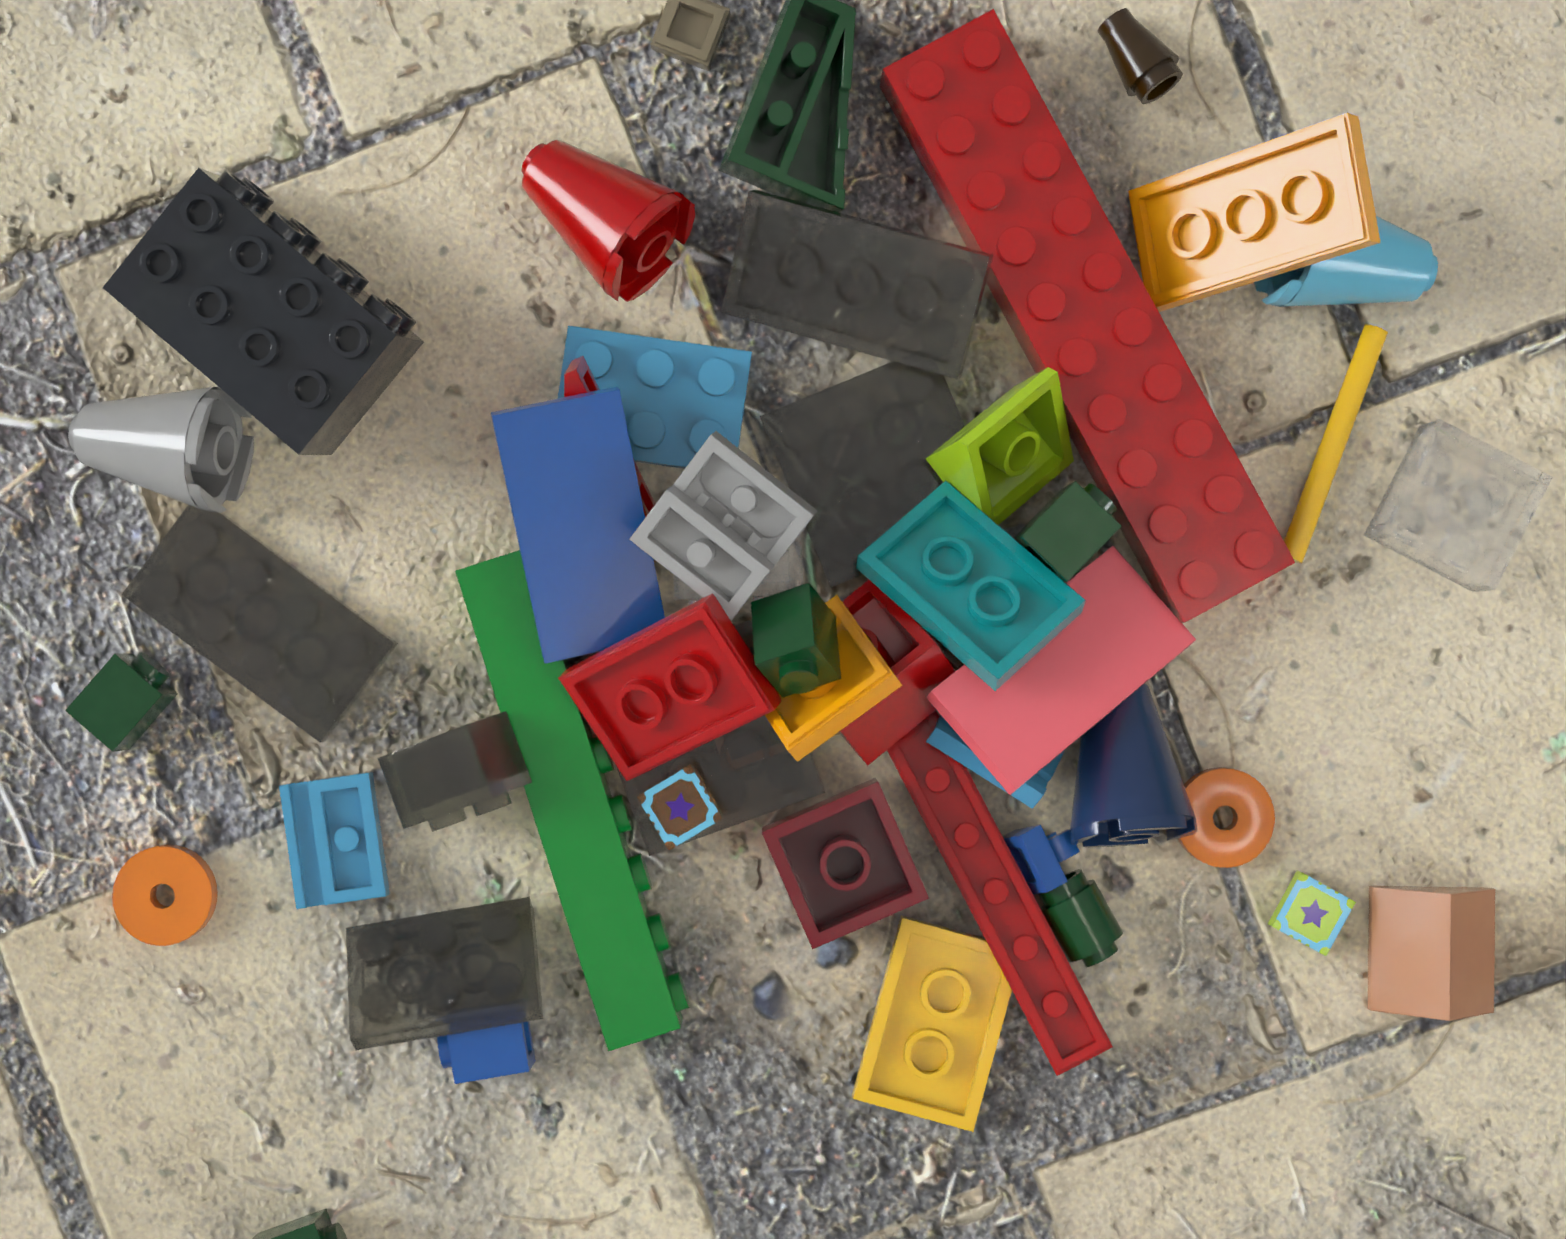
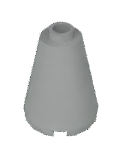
M218 386L89 403L72 419L68 432L69 444L82 464L200 510L222 513L227 510L222 506L226 500L237 501L242 495L250 474L254 452V436L243 435L241 417L252 418L251 414Z

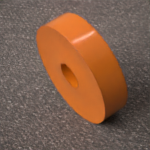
M1217 767L1201 771L1184 783L1196 817L1197 832L1193 835L1179 838L1178 841L1191 856L1214 867L1230 868L1250 862L1266 848L1274 830L1275 811L1271 797L1258 780L1236 769ZM1221 806H1228L1233 813L1232 823L1226 828L1219 829L1213 821L1214 812Z
M158 845L132 856L117 874L112 893L114 911L123 928L139 941L156 946L177 944L200 932L210 921L215 911L218 897L217 883L210 866L196 852L179 845ZM160 884H166L174 891V901L170 906L162 905L156 897V891Z

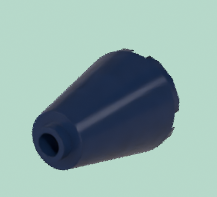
M1146 684L1142 685L1081 736L1070 824V839L1073 845L1081 842L1083 847L1148 844L1149 838L1159 836L1160 829H1166L1167 841L1190 836L1197 832L1195 814L1150 689Z

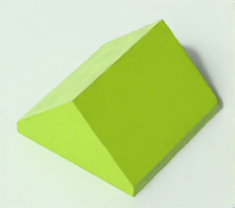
M1050 367L1012 387L926 458L943 482L947 481L997 525L1074 462L1058 372Z

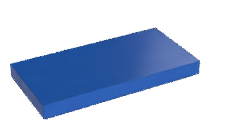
M612 387L491 412L544 663L600 652L664 619L665 615L654 560L629 540L645 519L620 389Z

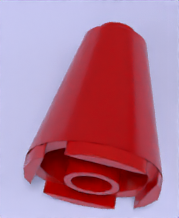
M554 140L548 144H538L528 153L522 164L521 171L524 174L522 179L523 190L603 291L616 301H618L619 296L626 302L632 301L648 291L672 265L673 262L665 254L676 239L685 245L691 233L695 220V204L688 200L681 192L564 141Z

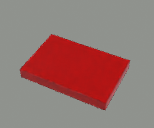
M713 593L567 668L558 678L626 781L774 711L782 701L771 683L756 667L753 654Z

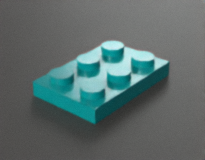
M947 481L943 482L861 552L857 558L856 568L994 691L1001 687L1082 613L1086 601Z

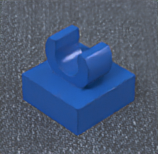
M1036 825L1016 829L1003 836L1033 894L1047 893L1068 882L1059 863L1080 852L1077 844H1071L1069 829L1059 834L1052 832L1045 835L1042 826Z

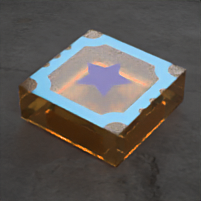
M693 763L688 764L637 795L638 801L668 850L680 845L724 817Z

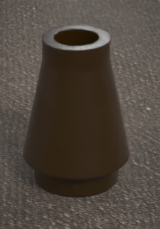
M1127 8L1121 9L1109 16L1098 28V33L1106 43L1128 96H1137L1142 104H1149L1165 95L1182 78L1183 73L1177 66L1179 56L1138 22Z

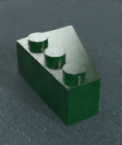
M785 0L718 171L828 218H832L844 210L845 151L848 149L849 129H847L848 98L852 84L856 8L838 0Z

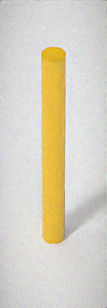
M1365 324L1285 536L1284 542L1296 563H1303L1388 332L1377 326Z

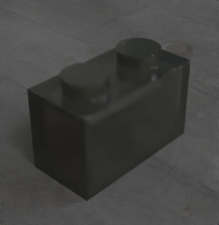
M506 711L466 724L378 758L403 829L428 821L431 831H437L466 820L467 816L464 807L470 805L473 806L476 816L512 804L508 791L532 783Z

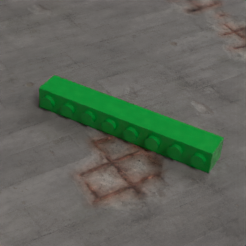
M520 550L456 570V576L608 1051L680 1029L683 1021L681 1011L690 1008V1003L680 973L677 972L669 975L662 951L671 949V944L662 915L657 913L650 916L643 895L644 891L652 889L645 861L641 853L631 856L624 832L633 830V825L625 799L622 794L614 797L611 795L605 773L614 770L613 761L598 737L593 738L588 722L558 679L567 668L571 667L569 660L563 659L544 663Z

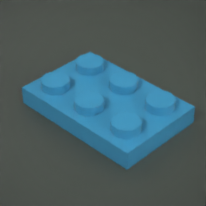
M568 326L558 399L564 397V374L571 361L584 356L600 390L612 387L620 389L635 462L685 469L708 437L715 431L739 448L752 359L751 351Z

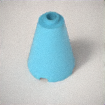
M1376 216L1381 243L1254 282L1256 291L1268 294L1262 301L1267 305L1277 307L1412 302L1433 286L1438 272V260L1433 255L1431 244L1427 240Z

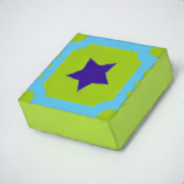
M1297 870L1271 916L1268 925L1327 956L1356 902Z

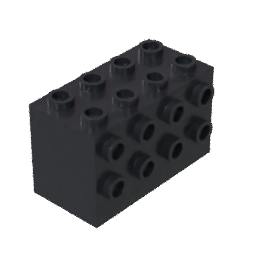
M198 168L103 286V289L298 455H332L424 343L423 340L411 331L416 321L388 298L383 301L374 294L368 295L363 289L369 281L341 258L336 261L326 253L320 254L315 250L321 243V240L294 218L287 220L276 211L273 213L268 209L274 203V200L245 177L240 180L228 170H224L219 176Z

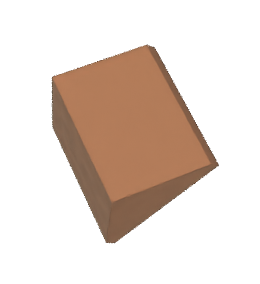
M1369 886L1367 1009L1370 1011L1446 1021L1494 1013L1495 889L1484 887Z

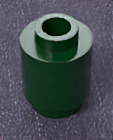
M1078 869L1065 874L1068 882L1047 893H1040L1038 895L1044 904L1040 909L1068 962L1082 960L1085 967H1090L1104 961L1118 951L1115 941L1122 936L1123 931L1095 880L1087 881L1082 870Z

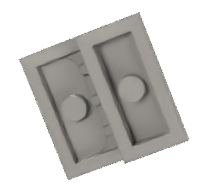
M715 431L708 437L675 483L664 492L629 540L703 598L713 593L729 619L732 620L818 511Z

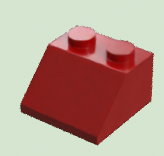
M870 580L866 581L842 602L902 686L839 731L867 766L936 710L926 697L935 687L955 672L936 642L910 615Z

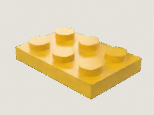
M901 915L852 1092L853 1099L974 1132L1012 992L985 938Z

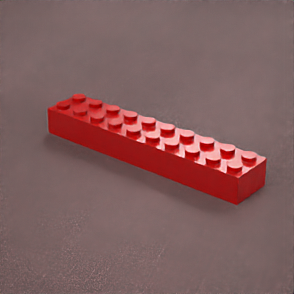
M994 9L883 68L879 87L1033 370L1037 374L1050 367L1058 372L1069 436L1097 487L1117 507V510L1112 515L1121 525L1120 529L1156 595L1181 623H1185L1294 564L1295 561Z

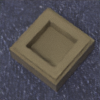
M667 0L651 42V49L709 71L731 15L730 9L708 0Z

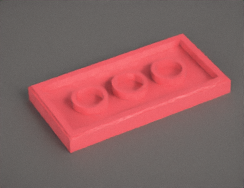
M1114 546L1110 547L1066 583L1086 600L1082 613L1001 687L994 691L964 664L935 687L926 697L1009 795L1013 794L1196 640Z

